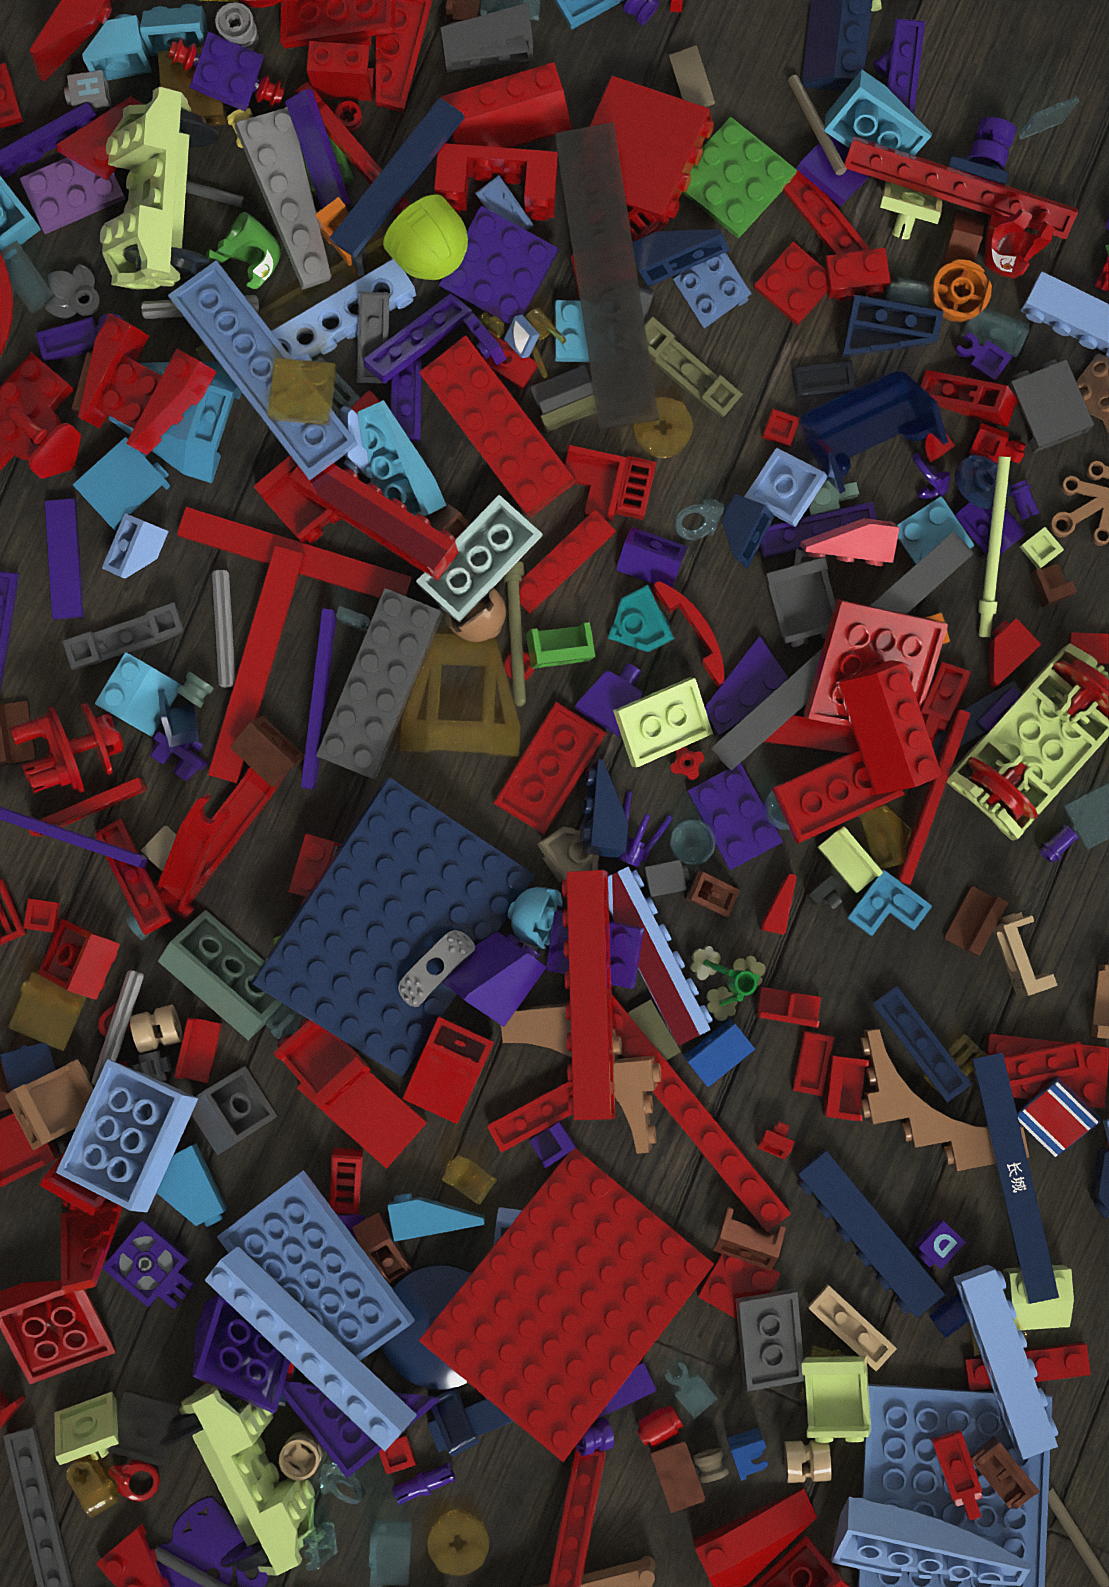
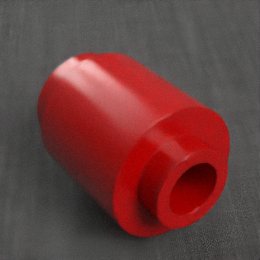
M672 1405L666 1408L662 1406L639 1420L640 1428L636 1431L645 1446L651 1444L653 1448H656L678 1434V1429L682 1428L684 1424Z

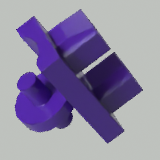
M158 731L153 738L157 743L154 745L150 756L158 762L166 764L172 754H176L181 760L173 772L183 780H189L197 770H204L208 762L189 749V747H192L199 752L203 747V744L199 741L170 748L165 732Z

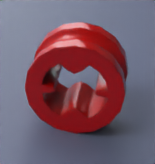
M345 101L337 106L335 115L349 132L357 130L361 126L363 119L360 107L352 101ZM345 111H350V114L355 112L353 121L342 120L345 118Z

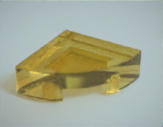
M483 312L478 317V320L488 332L498 338L505 333L504 323L496 316L491 318L488 312Z

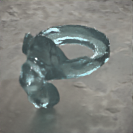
M705 499L703 504L691 505L683 509L676 517L675 528L677 533L687 540H698L708 534L713 535L717 528L716 524L724 512V505L717 500ZM691 513H699L705 518L703 526L695 531L686 530L682 526L684 517Z
M334 1461L327 1462L321 1467L319 1486L323 1495L331 1491L339 1500L349 1504H358L364 1499L365 1490L362 1484L355 1478V1472L346 1478ZM336 1483H343L349 1486L355 1492L356 1497L343 1495L336 1488Z

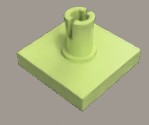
M886 182L880 208L899 213L892 230V235L899 238L903 224H905L902 239H910L916 218L938 224L942 211V199Z
M113 1392L54 1413L55 1458L59 1465L89 1454L93 1460H98L99 1455L97 1451L103 1458L109 1453V1447L119 1444L117 1400Z

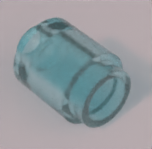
M897 276L895 282H890L887 299H890L891 302L928 308L931 302V285H926V281Z

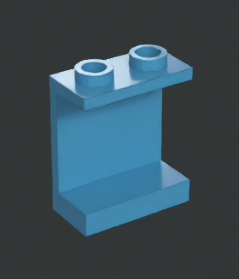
M127 437L120 441L73 484L116 532L124 513L130 515L161 486L166 490L170 487V484L165 480L169 474L158 462L152 465L145 458L146 454L127 445Z

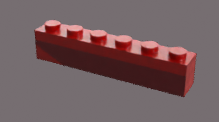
M334 462L314 478L308 480L297 465L289 476L296 490L324 508L331 510L333 514L435 580H439L459 553L455 543L456 539L444 529L436 530L431 526V522L419 513L414 516L407 511V507L398 499L392 498V500H389L383 496L382 490L373 483L369 482L366 485L361 482L359 476L347 467L341 469Z

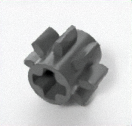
M160 1050L139 1055V1064L132 1065L133 1070L159 1081L167 1080L165 1072L172 1071L169 1056L162 1058Z

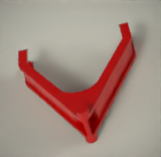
M250 767L212 819H209L204 813V806L211 797L209 794L203 795L194 803L177 832L160 880L154 882L163 903L185 920L192 915L195 908L190 904L271 799L282 780L277 786L271 787Z

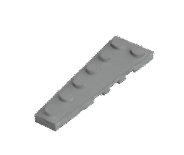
M288 108L236 122L235 130L302 290L330 281L331 273L320 227L315 217L316 210L305 164Z

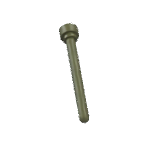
M517 562L503 576L504 582L507 583L514 703L517 706H522L526 702L519 582L522 581L521 576H524L523 562Z

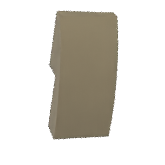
M697 45L670 54V61L683 100L704 107L715 104Z

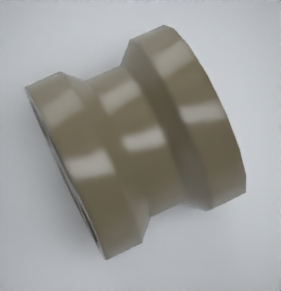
M721 1448L708 1449L693 1456L695 1465L699 1466L700 1469L698 1476L701 1483L716 1481L729 1474L727 1466L722 1462L724 1455Z

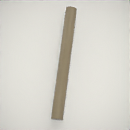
M792 75L789 77L788 83L835 174L842 175L846 172L847 168L829 134L824 131V124L798 75Z
M1049 1487L1048 1504L1099 1586L1109 1587L1108 1575L1053 1487Z

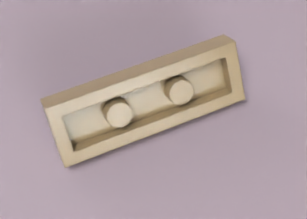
M828 1284L807 1306L859 1356H867V1363L875 1371L897 1349Z

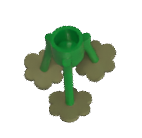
M705 946L703 949L698 948L692 953L693 962L690 965L691 971L696 972L695 974L698 979L705 980L709 974L714 975L717 971L728 976L727 983L732 992H728L726 987L721 986L717 990H709L706 994L707 1001L709 1002L706 1006L708 1012L713 1013L716 1020L724 1021L728 1016L735 1015L736 1009L734 1006L737 1004V1001L741 1002L744 995L752 994L756 987L762 983L761 976L765 973L766 968L763 963L756 962L754 956H747L746 959H736L733 962V969H729L719 965L721 956L718 952L713 951L711 946Z

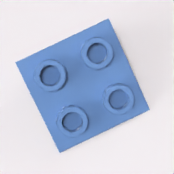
M726 253L687 269L673 279L704 328L737 304L738 306L745 304L749 300L747 297L752 294Z

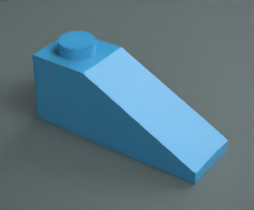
M411 1193L393 1196L394 1201L389 1202L387 1205L394 1242L485 1224V1216L420 1196L412 1198Z

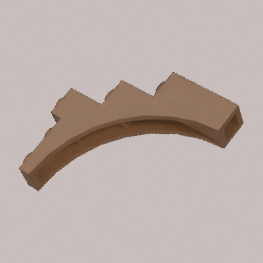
M566 1003L517 1008L504 1027L501 1025L503 1043L538 1045L572 1057V1051L567 1050L566 1043L567 1033L571 1032V1020L566 1019ZM613 1029L615 1098L621 1105L631 1127L636 1153H649L653 1147L652 1144L656 1143L657 1137L655 1125H650L649 1113H653L652 1096L647 1095L646 1091H654L658 1086L657 1082L662 1081L660 1063L655 1064L654 1056L618 1059V1055H622V1042L620 1036L616 1037L615 1029Z
M880 1029L863 1030L865 1037L860 1038L863 1055L869 1056L871 1066L866 1068L869 1085L875 1086V1090L863 1092L865 1099L860 1100L863 1117L869 1118V1122L872 1124L905 1118L906 1123H902L905 1141H910L911 1146L915 1148L947 1142L948 1146L944 1147L945 1160L947 1165L951 1164L952 1169L956 1171L995 1164L987 1127L970 1125L951 1119L931 1108L914 1094L898 1075L886 1052ZM1020 1126L1026 1155L1029 1158L1024 1128Z

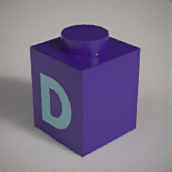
M938 1218L914 1245L920 1250L917 1256L930 1268L935 1264L942 1269L966 1242L943 1220Z

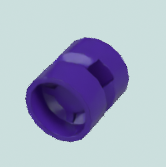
M998 117L981 118L975 133L977 141L973 142L968 157L978 164L999 166L1003 171L1009 156L1008 148L1012 146L1015 137L1016 127L1011 122Z

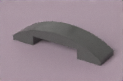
M176 603L146 612L147 614L95 633L90 631L64 640L63 644L71 669L75 670L123 656L125 652L131 654L184 632Z

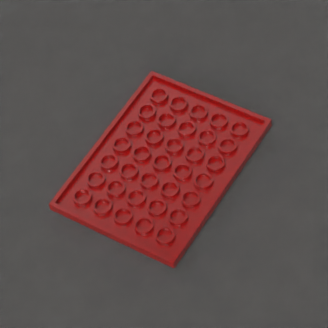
M575 1148L563 1158L418 1341L556 1458L564 1462L714 1266V1263Z

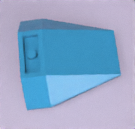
M218 361L202 362L217 371L204 397L196 406L192 404L182 414L184 418L177 425L173 424L161 436L162 441L152 450V452L182 474L211 484L213 483L221 458L217 450L234 398L240 399L242 394ZM169 362L139 364L163 375ZM109 416L110 421L131 435L133 428Z

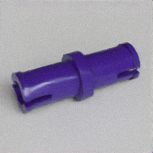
M447 1462L426 1473L424 1471L418 1472L415 1478L393 1486L395 1499L399 1498L397 1499L398 1505H402L421 1495L429 1496L432 1494V1490L450 1482H455L456 1476L454 1470H450L452 1468L451 1464Z

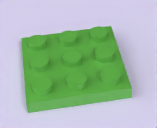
M730 117L702 147L703 152L698 165H693L690 172V185L686 192L682 191V194L736 238H739L783 191V187L791 182L790 180L797 173V169Z

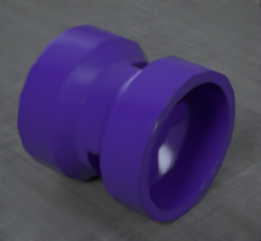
M605 1418L595 1420L593 1425L576 1445L577 1451L581 1456L592 1454L596 1449L605 1451L613 1448L614 1435L608 1420Z

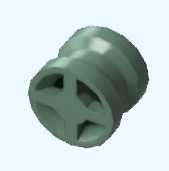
M188 672L186 675L187 681L183 686H179L176 692L201 708L204 704V697L206 694H210L214 688L193 673Z

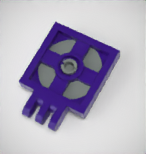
M144 1219L102 1267L147 1307L151 1306L159 1296L175 1309L179 1302L171 1294L175 1293L179 1298L184 1299L187 1293L179 1285L182 1283L190 1290L195 1286V1283L180 1271L190 1258Z

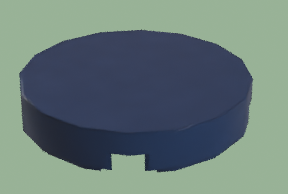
M970 455L956 467L954 474L956 485L961 494L970 503L979 508L993 509L997 463L984 456ZM1009 479L1007 485L1006 500L1009 498L1011 491Z

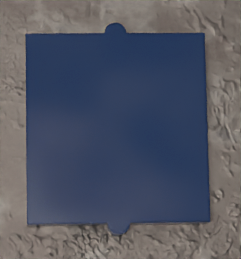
M48 1041L29 1047L22 1045L19 1050L0 1055L9 1092L56 1070Z

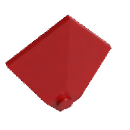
M110 0L60 1L29 50L39 79L45 82L96 30L100 22L104 24L108 20L112 12Z
M61 1280L25 1282L0 1291V1329L29 1384L116 1353V1348L86 1289L65 1294L61 1287Z

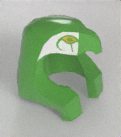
M243 212L235 219L226 238L218 243L217 251L209 249L206 252V257L209 258L211 263L214 261L222 263L230 258L247 262L250 266L248 267L249 282L246 283V286L257 289L272 275L281 255V245L259 221L247 212Z

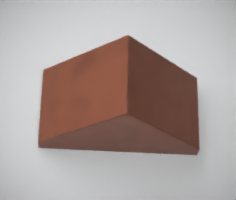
M958 211L955 212L941 268L958 259L975 261L983 238L985 218Z
M697 871L685 900L729 917L740 890L705 872Z

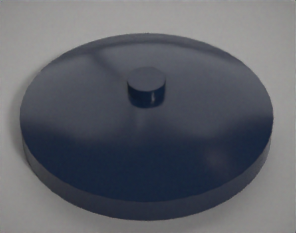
M448 1264L424 1266L404 1276L392 1288L415 1321L384 1343L382 1348L394 1369L410 1382L430 1389H450L467 1383L418 1340L471 1275L470 1271Z

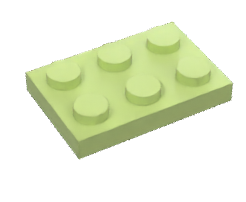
M691 677L613 710L632 767L644 765L713 734L696 679Z

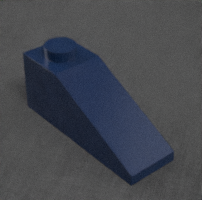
M720 229L657 231L630 243L639 272L648 287L730 251Z

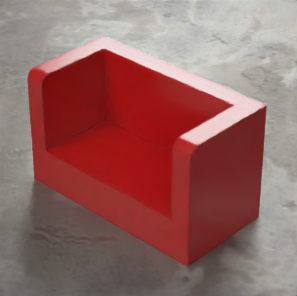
M836 1055L830 1056L823 1115L825 1117L862 1121L863 1115L860 1114V1100H862L865 1067L869 1066V1060Z

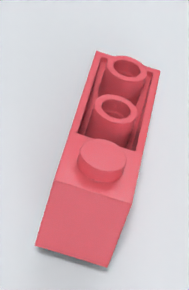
M863 518L800 542V546L805 552H808V556L814 558H823L828 554L835 555L837 560L844 562H854V559L858 558L866 559L865 563L870 565L883 566V562L893 563L900 528L893 522Z

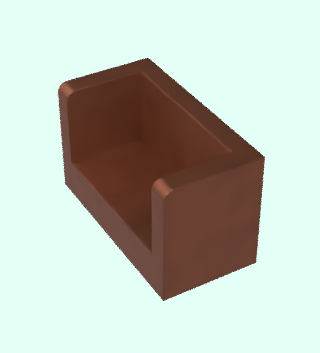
M728 1207L721 1219L713 1251L772 1270L779 1258L786 1227L780 1225L775 1234L767 1233L762 1229L732 1220L734 1209Z

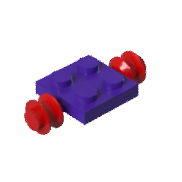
M210 32L206 36L201 54H197V56L195 43L187 47L183 45L182 37H180L179 42L172 41L167 58L172 60L170 66H173L176 62L181 63L184 72L192 67L193 62V66L196 67L189 88L242 111H246L253 91H256L257 103L265 99L269 101L270 109L273 104H280L285 88L280 87L281 80L273 84L269 81L268 74L261 78L260 82L257 79L264 58L263 55Z

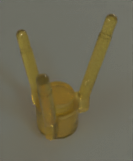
M536 308L525 316L529 323L539 332V340L546 338L551 333L561 343H566V338L554 327L541 308ZM535 343L532 353L542 377L546 378L548 375Z

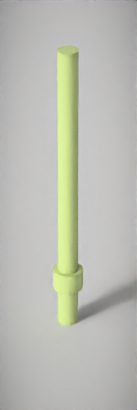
M998 456L983 600H979L978 612L981 613L980 637H991L993 614H996L997 611L995 592L1011 458L1006 456Z

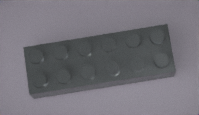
M384 589L316 755L317 757L371 779L377 778L442 619L443 613L440 610L389 589Z

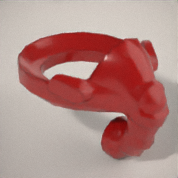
M140 1458L131 1459L127 1464L110 1466L108 1474L117 1483L116 1488L118 1492L132 1501H145L151 1498L158 1490L160 1483L158 1471L154 1466L143 1462ZM139 1471L148 1472L153 1480L151 1488L143 1494H136L129 1488L130 1478Z

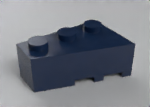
M854 295L851 299L840 358L933 345L938 341L943 311Z

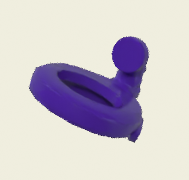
M916 452L912 456L914 463L934 486L932 490H929L927 487L921 488L917 492V496L926 500L944 496L949 489L950 472L937 473L935 467L928 465Z

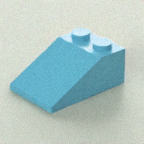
M863 70L859 72L828 110L825 117L824 131L848 148L853 136L915 156L932 136V133L884 84Z

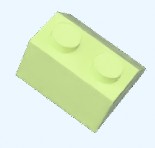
M1052 1265L1059 1298L1032 1304L1026 1302L1019 1268L1003 1269V1277L1006 1282L1005 1297L1006 1300L1012 1302L1015 1308L1017 1318L1013 1320L1017 1330L1070 1327L1074 1303L1072 1272L1070 1268L1065 1265Z

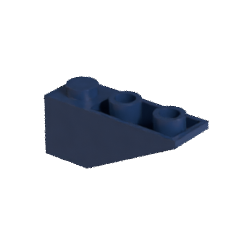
M598 759L590 768H587L584 783L588 785V792L583 800L582 813L586 814L585 825L581 828L579 839L580 843H583L582 853L618 858L626 852L628 820L604 761Z

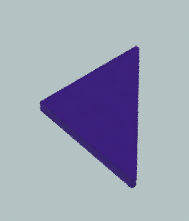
M285 1381L281 1394L346 1478L350 1477L382 1450L378 1444L314 1384ZM393 1392L417 1414L407 1428L440 1401L437 1396Z

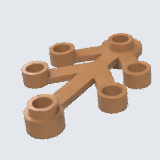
M1094 461L1087 467L1086 475L1093 481H1097L1102 477L1109 479V467L1100 461ZM1093 466L1099 467L1101 474L1098 476L1094 475L1091 468ZM1075 476L1067 477L1061 483V490L1065 495L1071 496L1079 493L1095 497V499L1072 513H1057L1050 521V531L1057 537H1066L1074 531L1075 525L1102 509L1099 526L1093 532L1092 540L1098 546L1106 545L1109 542V488L1080 481ZM1067 481H1072L1075 484V490L1072 491L1066 487ZM1058 521L1065 523L1066 529L1064 531H1060L1056 527ZM1099 531L1106 534V541L1098 539L1097 534Z

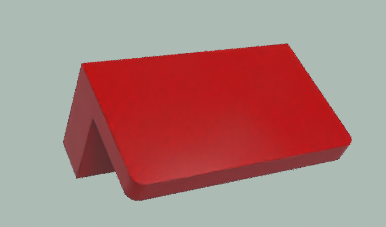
M195 1017L187 1019L174 1078H186L204 1083L210 1082L223 1023Z

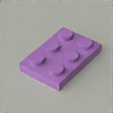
M68 157L20 178L45 234L126 199L114 172L108 180H105Z

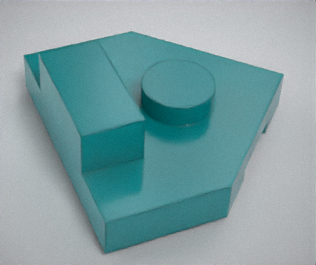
M649 585L621 598L608 639L646 652H650L675 639L669 627L671 625L659 600L655 598Z

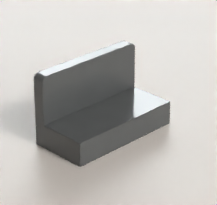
M585 366L578 367L531 387V392L541 416L595 393L598 398L596 384L594 381H591Z

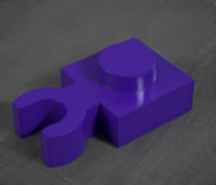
M474 313L464 319L468 326L467 328L479 341L475 346L486 360L491 357L496 365L503 362L506 357L500 345L484 325L481 324Z
M967 333L964 339L970 342L971 348L964 349L959 345L955 352L961 357H971L974 359L969 367L994 383L1012 356L989 340H987L984 346H981L974 334Z

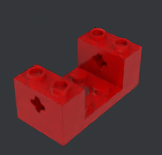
M445 143L437 153L435 194L443 196L457 214L460 211H467L470 177H474L475 180L480 182H490L499 175L504 182L509 184H520L521 181H525L524 202L527 216L537 221H545L548 218L555 217L558 152Z

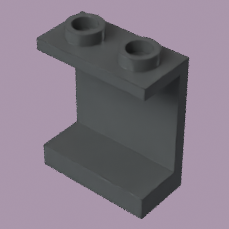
M1056 359L1048 361L1039 366V371L1031 374L1028 370L1020 372L1012 377L1013 381L1008 385L1010 390L1015 393L1033 438L1030 440L1029 445L1033 453L1084 434L1094 426L1067 360L1057 363Z

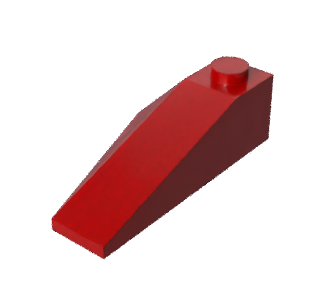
M803 1487L693 1539L694 1547L713 1587H744L807 1528L817 1516Z

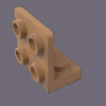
M1097 354L1076 383L1089 414L1103 420L1109 434V358Z

